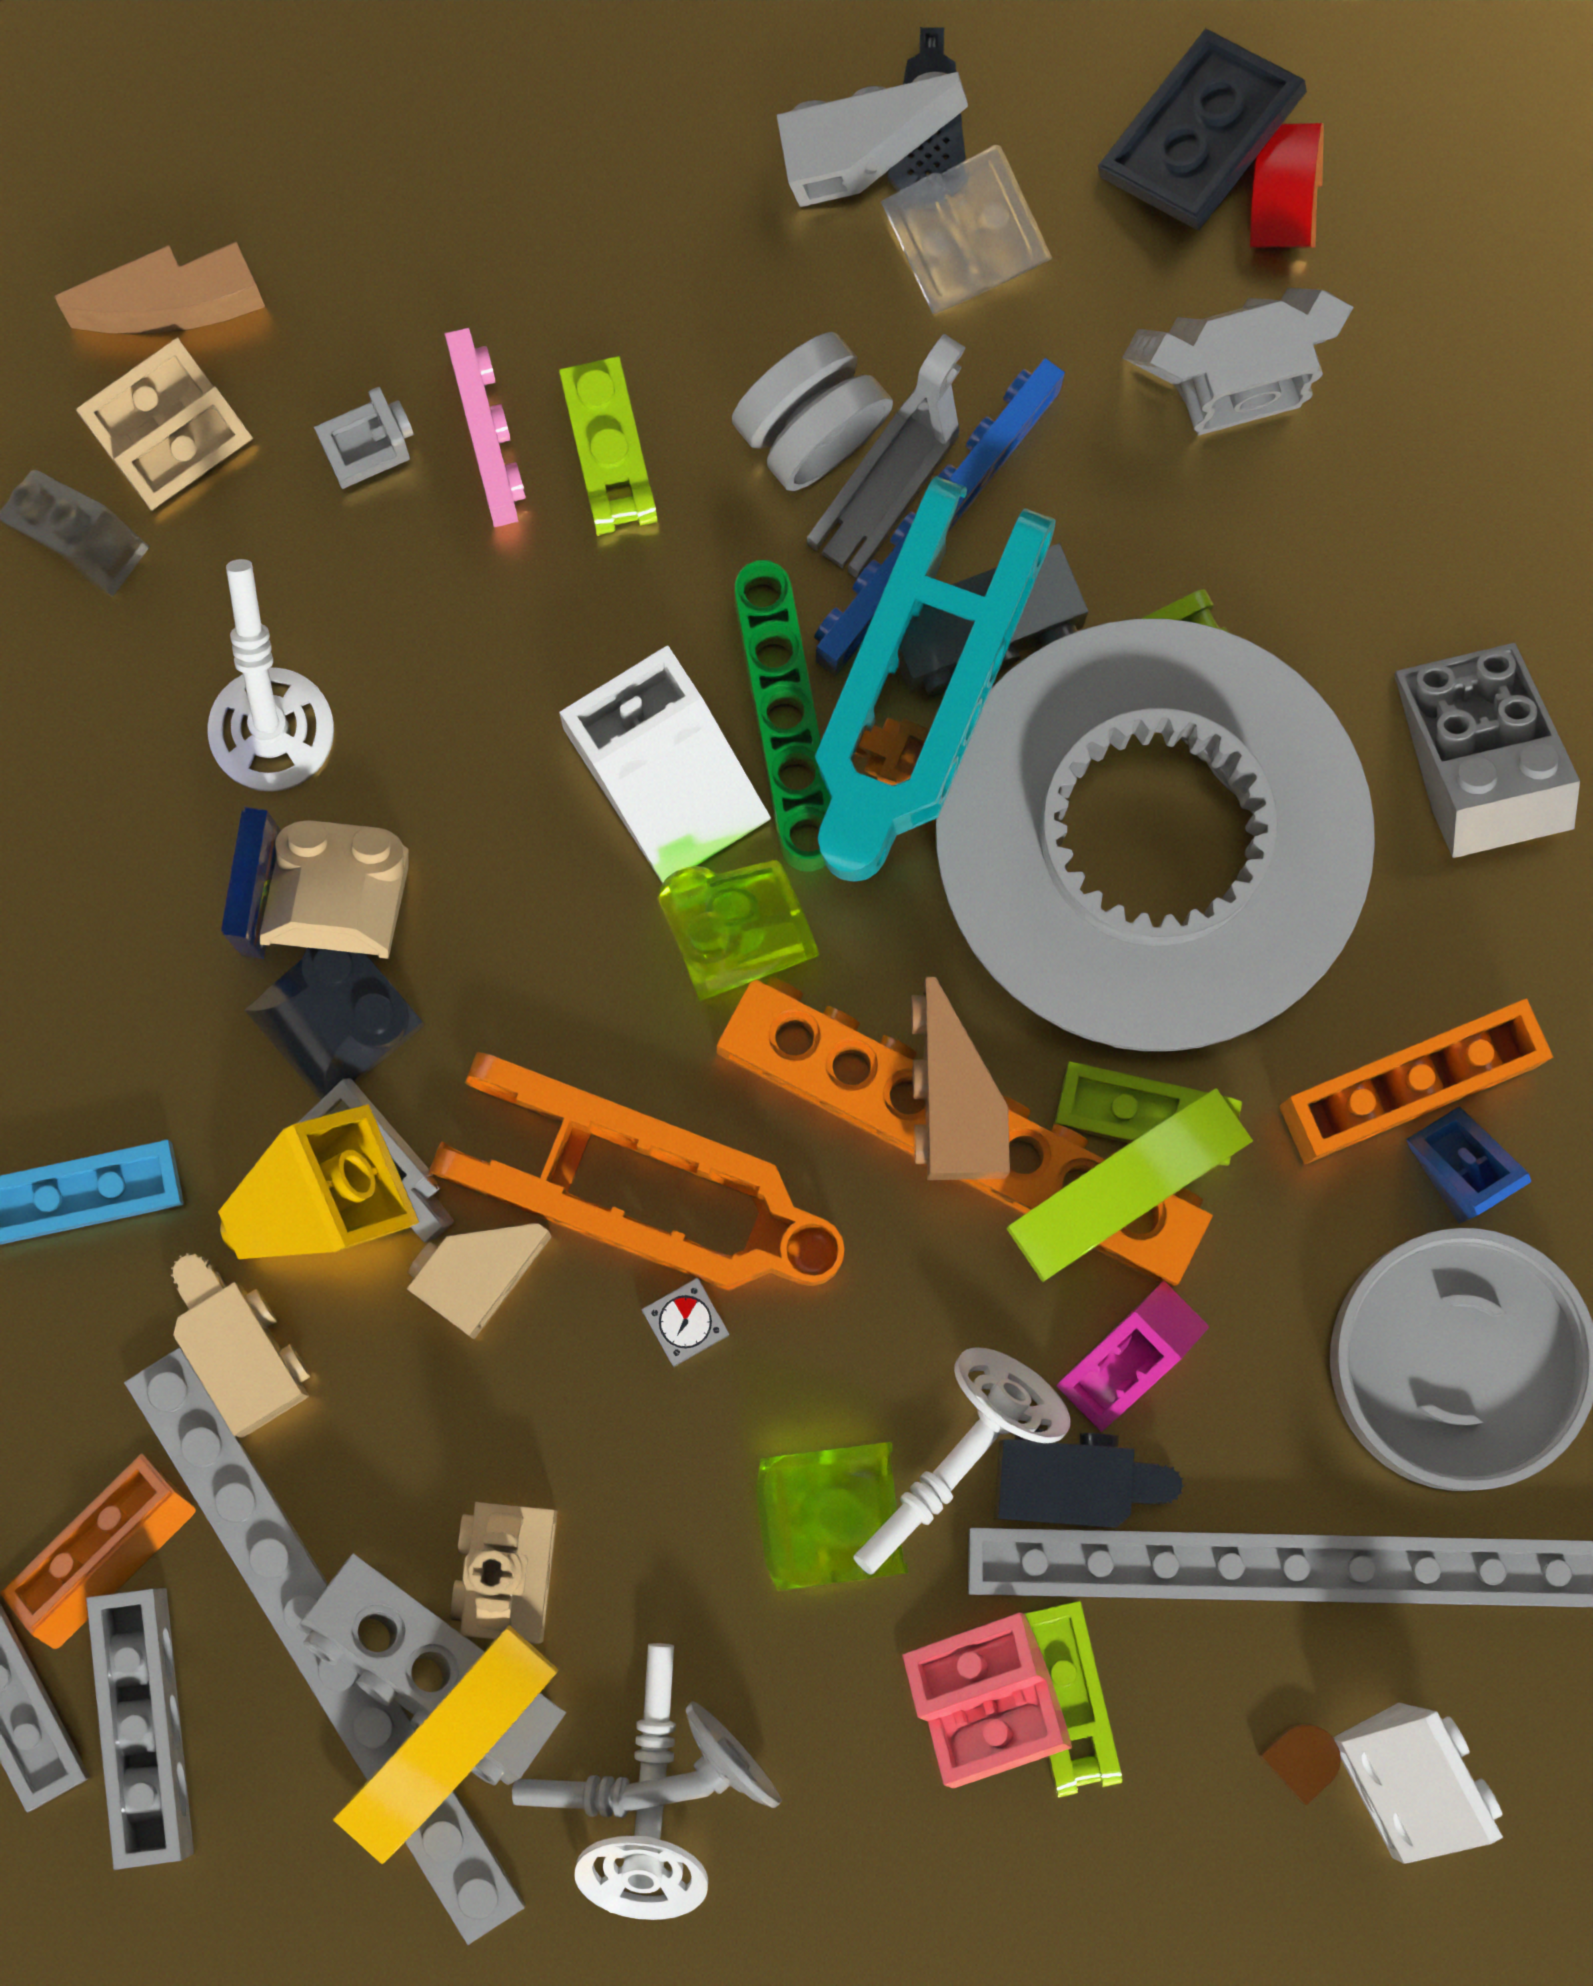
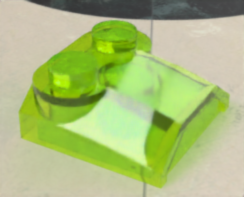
M778 860L718 875L705 867H686L668 876L660 887L657 900L662 915L699 1001L819 956L803 909L782 864Z
M891 1442L760 1459L756 1494L765 1563L776 1590H789L908 1573L907 1563H904L902 1544L872 1575L865 1572L853 1557L897 1511L890 1452H893Z

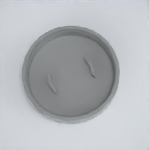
M1455 1228L1431 1232L1409 1240L1375 1260L1360 1275L1344 1298L1337 1314L1330 1346V1368L1335 1396L1345 1420L1360 1443L1376 1459L1397 1474L1425 1486L1452 1491L1494 1489L1511 1485L1538 1473L1556 1460L1568 1448L1584 1425L1593 1404V1322L1586 1304L1568 1276L1547 1256L1529 1244L1514 1237L1484 1229Z

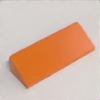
M141 1453L0 1592V1595L33 1636L51 1648L57 1649L89 1619L87 1598L114 1594L194 1515L196 1509L174 1484Z

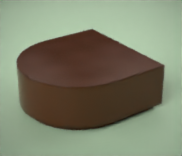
M1296 1724L1288 1727L1258 1754L1300 1802L1306 1806L1334 1780L1341 1762L1340 1750L1335 1739L1326 1730L1311 1724Z

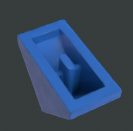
M1460 1106L1406 1139L1409 1148L1458 1224L1480 1215L1532 1182L1529 1173Z

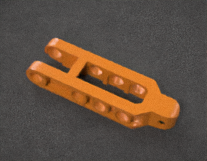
M477 1052L465 1080L467 1085L490 1096L562 1123L541 1177L533 1176L495 1160L487 1162L448 1146L442 1141L429 1168L430 1173L450 1183L728 1291L768 1273L807 1286L824 1284L836 1275L843 1262L845 1248L841 1234L834 1225L825 1219L793 1206L776 1165L481 1052ZM590 1136H596L751 1196L759 1214L745 1249L733 1255H726L687 1239L685 1234L673 1230L671 1233L628 1216L624 1210L616 1207L608 1209L568 1193Z

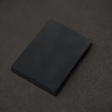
M1205 28L1099 163L1100 177L1199 231L1306 94L1305 79Z

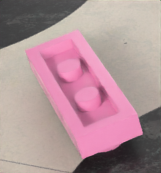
M469 328L445 333L494 527L518 522L514 501L526 499L517 462L504 465L499 443L510 441L511 439L502 404L489 407L484 385L496 383L487 346L474 348Z

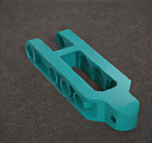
M938 476L931 480L815 755L820 768L819 772L831 797V802L820 826L818 842L825 865L838 878L852 882L867 880L880 870L897 835L939 817L1046 557L1055 529L1056 520L1054 518L1027 508L1022 510L1009 537L986 596L983 597L935 579L947 551L946 534L953 520L959 497H966L967 488ZM924 604L973 621L974 625L910 779L892 786L856 772L852 760L864 731L871 732L876 721L874 707L888 674L895 675L900 664L898 650L912 616L919 618Z

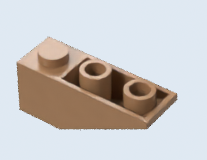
M926 977L923 985V995H911L912 1034H924V1060H913V1098L925 1099L926 1124L914 1125L915 1164H927V1180L1005 1179L1010 1172L1008 1105L936 977Z

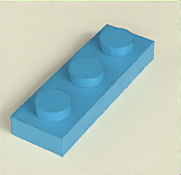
M164 1140L1 1175L0 1245L184 1205L172 1142Z

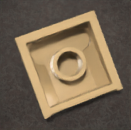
M308 820L292 823L282 829L275 841L276 863L260 932V945L270 946V943L355 952L379 955V958L388 959L409 867L408 848L403 846L400 839L392 832L375 827Z

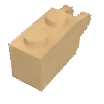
M187 1253L184 1257L180 1256L178 1261H174L175 1265L171 1267L173 1270L171 1277L174 1278L173 1283L178 1284L177 1290L189 1311L177 1318L173 1336L232 1434L244 1438L310 1397L301 1382L311 1376L291 1344L282 1349L278 1345L268 1328L277 1322L276 1317L259 1290L255 1289L247 1294L244 1287L235 1282L227 1286L220 1273L214 1271L215 1266L210 1264L211 1261L208 1259L205 1261L204 1257H198L195 1253L194 1255Z

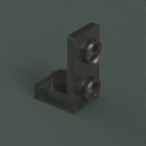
M36 469L30 471L23 482L13 490L10 499L0 511V520L6 526L61 555L98 589L111 596L115 595L150 547L106 506Z

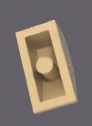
M539 1223L447 1236L439 1247L430 1242L419 1253L408 1269L407 1273L415 1279L407 1289L471 1338L475 1339L552 1236L547 1229Z

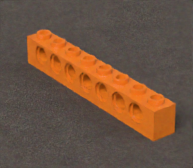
M752 977L717 1043V1054L914 1156V1125L926 1124L925 1107L916 1114H903L892 1105L890 1092L899 1084H913L912 1066L917 1052L892 1037L883 1035L879 1043L857 1032L860 1022L836 1008L826 1006L822 1014L801 1003L800 1001L804 994L780 979L770 977L767 983L764 984ZM788 1025H800L810 1032L813 1043L805 1053L790 1055L778 1047L776 1043L778 1032ZM845 1054L859 1055L868 1064L869 1076L859 1084H845L835 1076L833 1072L834 1062ZM1002 1095L1008 1105L1009 1145L1019 1141L1031 1144L1039 1154V1167L1036 1171L1029 1174H1020L1010 1168V1172L1005 1179L960 1180L1026 1214L1063 1189V1179L1067 1173L1072 1171L1087 1173L1105 1159L1085 1149L1089 1141L1082 1135L1059 1124H1054L1051 1131L1028 1120L1031 1110L1019 1102ZM1182 1188L1151 1209L1154 1221L1148 1233L1136 1234L1124 1227L1093 1249L1158 1283L1165 1281L1171 1288H1174L1180 1283L1213 1215L1200 1209L1203 1203L1201 1197Z

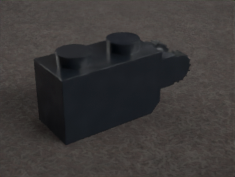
M1036 1429L1035 1432H1044V1431H1046V1430H1045V1429ZM1080 1433L1079 1445L1040 1443L1015 1435L1014 1440L1002 1439L999 1441L994 1519L1107 1528L1118 1527L1131 1515V1503L1160 1505V1503L1167 1504V1502L1171 1504L1174 1499L1178 1500V1495L1183 1494L1181 1489L1184 1487L1182 1484L1184 1478L1179 1476L1180 1471L1176 1472L1174 1467L1168 1468L1167 1465L1162 1467L1159 1464L1134 1462L1135 1449L1118 1448L1119 1435Z

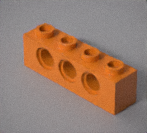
M1526 998L1295 1094L1284 1101L1279 1108L1305 1165L1533 1070L1552 1059L1553 1055Z

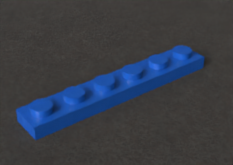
M1044 358L1033 374L1026 369H1023L1003 396V400L1008 403L1006 408L995 421L986 416L969 437L965 447L971 450L965 460L958 468L948 464L938 475V477L967 488L966 497H959L958 505L946 536L1060 393L1065 372L1048 359ZM913 511L903 519L893 533L890 542L896 547L885 561L880 564L873 559L855 581L852 590L858 594L844 612L837 607L834 608L821 623L814 635V638L820 642L816 649V663L835 677L864 640L916 514Z

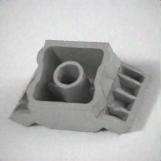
M1287 288L1281 300L1247 298L1242 308L1207 318L1177 317L1169 333L1137 329L1122 358L1175 385L1187 405L1193 428L1199 436L1300 408L1302 403L1313 396L1312 383L1323 375L1314 345L1337 337L1354 307L1325 290Z

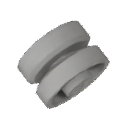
M828 332L812 338L777 362L754 383L739 401L732 414V424L751 447L759 449L771 447L767 457V467L786 490L796 491L809 486L847 460L884 423L893 407V399L873 376L860 375L854 377L858 357L839 334L834 332Z

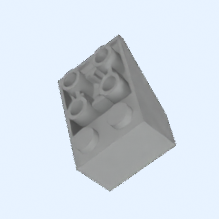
M1516 643L1395 671L1396 683L1431 809L1452 858L1574 829L1580 779Z

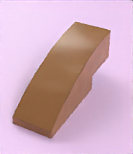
M237 242L180 267L168 245L54 295L71 328L103 333L152 334L189 330L228 321L265 307Z

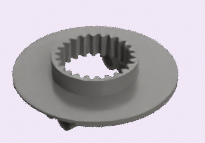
M1133 619L1110 622L1083 629L1053 641L1032 653L1008 671L991 688L940 815L936 818L935 822L936 852L940 878L947 902L961 933L973 953L991 976L1015 999L1037 1015L1063 1030L1088 1040L1111 1045L1115 1048L1138 1051H1178L1200 1048L1230 1040L1258 1028L1280 1015L1302 998L1327 972L1343 950L1356 926L1366 900L1372 875L1375 847L1374 815L1369 787L1361 761L1349 735L1320 694L1286 663L1246 639L1221 629L1193 622L1169 619ZM1155 732L1162 733L1166 745L1173 747L1181 738L1189 746L1190 753L1197 755L1202 761L1207 762L1219 781L1228 790L1237 795L1241 808L1250 810L1253 814L1245 827L1246 832L1255 836L1245 849L1244 856L1249 860L1239 871L1236 877L1238 881H1235L1230 886L1223 899L1219 897L1214 899L1206 909L1205 915L1197 909L1191 910L1183 921L1182 926L1173 914L1166 915L1158 928L1152 926L1147 913H1141L1133 923L1125 921L1124 906L1118 904L1107 912L1101 909L1103 894L1099 890L1087 894L1082 893L1080 887L1086 876L1082 871L1067 872L1066 869L1071 862L1073 852L1072 849L1059 847L1062 845L1068 832L1067 825L1060 822L1063 820L1069 801L1065 798H1069L1076 783V777L1081 778L1085 774L1091 759L1098 762L1102 760L1110 743L1118 750L1125 749L1132 734L1136 735L1142 745H1149Z

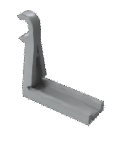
M943 334L921 366L916 388L905 400L807 537V545L818 551L835 525L840 523L841 526L822 551V555L842 569L864 539V544L848 565V573L856 578L859 577L958 439L960 430L951 383L962 368L956 362L960 359L966 347L946 334Z

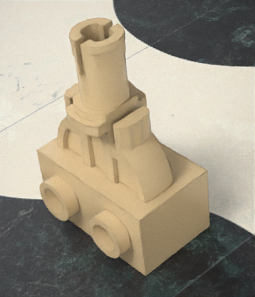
M475 1502L474 1515L463 1514L458 1553L466 1554L467 1556L465 1558L463 1581L455 1580L451 1603V1620L462 1621L460 1634L463 1636L496 1639L510 1625L529 1643L543 1642L558 1511Z

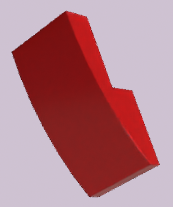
M1323 123L1281 124L1257 155L1252 196L1251 248H1316L1317 187H1322Z

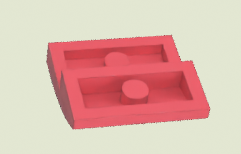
M1017 1613L902 1655L917 1716L928 1721L945 1786L954 1789L1073 1748L1050 1674L1024 1614Z

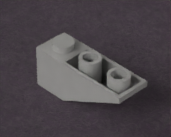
M929 72L916 77L912 83L887 89L881 86H870L858 90L849 98L828 103L820 100L807 101L797 105L793 111L777 114L788 183L799 206L803 207L859 194L966 109L968 102L959 73Z

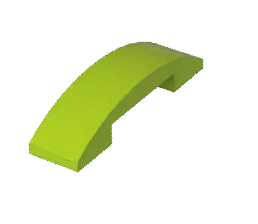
M1215 1088L1089 1170L1010 1224L1006 1229L1041 1281L1044 1282L1192 1181L1253 1142V1140L1218 1089Z

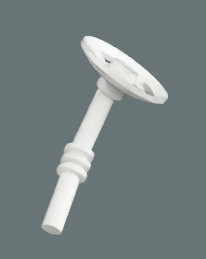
M238 559L229 562L226 565L235 621V628L230 633L233 644L232 650L235 656V667L240 672H243V674L231 681L216 698L208 720V741L217 763L234 781L258 791H282L305 782L323 765L332 747L334 721L326 698L313 682L291 670L270 668L274 662L269 640L270 635L268 627L261 624L252 562ZM271 683H281L290 687L282 698L273 695ZM308 703L312 705L316 716V735L312 747L304 743L307 735V718L302 706ZM228 708L234 710L231 720V733L237 746L231 752L227 749L223 735L224 718ZM291 712H294L297 721L294 737L290 736V725L285 717ZM244 715L248 716L247 725L252 734L246 740L243 739L241 732V723ZM287 753L295 764L286 770L273 773L249 769L255 755L273 758Z
M969 1348L961 1353L955 1362V1376L965 1395L978 1409L980 1419L933 1473L925 1471L920 1476L921 1483L915 1481L910 1487L911 1493L905 1492L900 1497L902 1506L853 1556L856 1563L865 1572L872 1575L920 1523L928 1525L934 1519L932 1513L938 1515L942 1511V1503L948 1504L953 1499L951 1490L1000 1434L1013 1433L1040 1443L1057 1442L1065 1436L1070 1428L1069 1412L1057 1392L1041 1376L1020 1361L992 1349ZM972 1371H984L985 1375L978 1376L974 1382L968 1378V1373ZM982 1389H989V1390H990V1393H989V1395L987 1396V1395H986L983 1391H981V1390H982ZM1031 1398L1038 1404L1037 1406H1030ZM1019 1420H1022V1421H1026V1422H1028V1423L1021 1424V1423H1019L1018 1421H1019ZM1039 1425H1048L1046 1431L1035 1432Z
M648 1644L644 1717L642 1720L637 1721L636 1729L643 1732L641 1735L636 1736L635 1740L636 1745L642 1747V1749L635 1751L634 1756L635 1760L641 1762L639 1782L666 1777L667 1763L674 1761V1753L668 1751V1748L675 1746V1738L669 1736V1733L676 1730V1724L670 1721L674 1645ZM663 1805L636 1810L634 1836L608 1838L590 1845L579 1855L575 1867L577 1886L590 1901L618 1915L648 1920L678 1917L697 1908L706 1897L708 1876L703 1865L692 1854L674 1844L660 1840ZM598 1856H604L603 1870L606 1876L602 1878L594 1867V1861ZM616 1858H624L622 1867L619 1868L616 1865ZM664 1862L670 1863L672 1866L671 1872L663 1867ZM683 1863L690 1870L692 1877L688 1884L681 1880ZM626 1887L627 1889L637 1893H651L658 1890L661 1887L665 1895L645 1896L632 1894L629 1892H625L623 1890Z

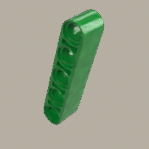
M757 560L741 569L735 580V612L780 851L784 860L791 867L800 871H815L825 866L820 848L814 851H803L792 843L790 836L797 827L802 825H813L820 829L831 802V797L815 759L821 739L790 579L787 572L779 564L769 560ZM768 585L773 587L780 597L773 605L758 607L747 600L746 594L754 586ZM778 644L790 652L791 658L783 666L770 668L758 660L757 654L764 646ZM790 704L801 712L803 718L796 726L787 729L775 726L769 720L768 714L775 706ZM792 764H801L813 773L814 780L804 789L793 790L781 782L779 775L785 767Z

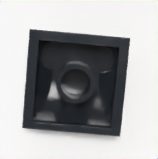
M309 947L298 963L244 1010L320 1100L343 1079L351 1078L356 1084L425 1026L366 954Z

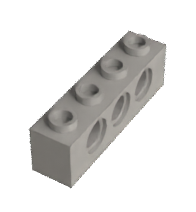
M352 1554L342 1565L297 1626L298 1629L308 1635L303 1643L312 1653L334 1666L339 1660L344 1662L361 1675L357 1680V1684L372 1698L384 1705H389L392 1700H395L411 1712L414 1717L411 1719L410 1724L415 1729L484 1653L482 1649L355 1554ZM367 1619L377 1620L387 1628L390 1636L387 1650L373 1652L361 1644L358 1637V1627L361 1621ZM429 1659L438 1665L442 1673V1684L438 1691L426 1692L414 1683L411 1669L415 1660ZM539 1693L471 1771L492 1785H496L499 1779L507 1785L519 1780L566 1712Z
M148 1589L87 1598L114 1870L182 1861L193 1855L194 1849L167 1589Z

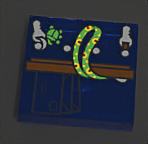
M245 807V810L241 812L221 932L241 956L264 959L266 945H260V932L276 863L275 841L281 830L268 810Z

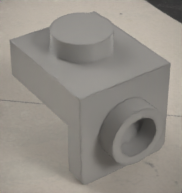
M380 386L368 391L370 403L314 427L342 489L410 460L404 440L414 435L409 420L399 400L390 404L387 403Z

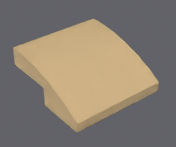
M178 337L76 409L81 419L151 511L253 439L218 389L213 387Z

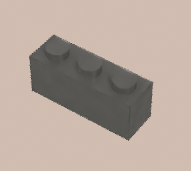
M1060 543L1049 547L999 670L1021 659L1019 652L1039 644L1045 647L1055 640L1077 632V630L1084 626L1089 611ZM997 567L952 585L985 597ZM924 604L919 618L912 616L898 650L900 663L898 667L909 694L922 689H926L928 695L938 694L947 690L974 625L973 621Z

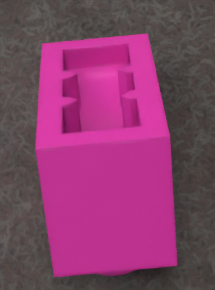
M1163 1281L1126 1315L1056 1386L1103 1432L1178 1363L1207 1331L1209 1326Z

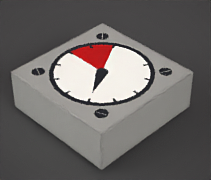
M698 1278L642 1309L673 1367L730 1336Z

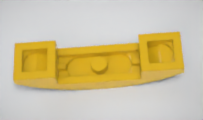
M508 1625L387 1762L369 1778L340 1810L333 1821L383 1864L462 1782L525 1711L559 1669L515 1629Z

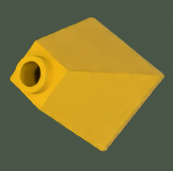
M369 1104L295 1123L283 1129L218 1211L222 1220L220 1227L222 1239L226 1246L236 1253L238 1259L336 1252L419 1223Z

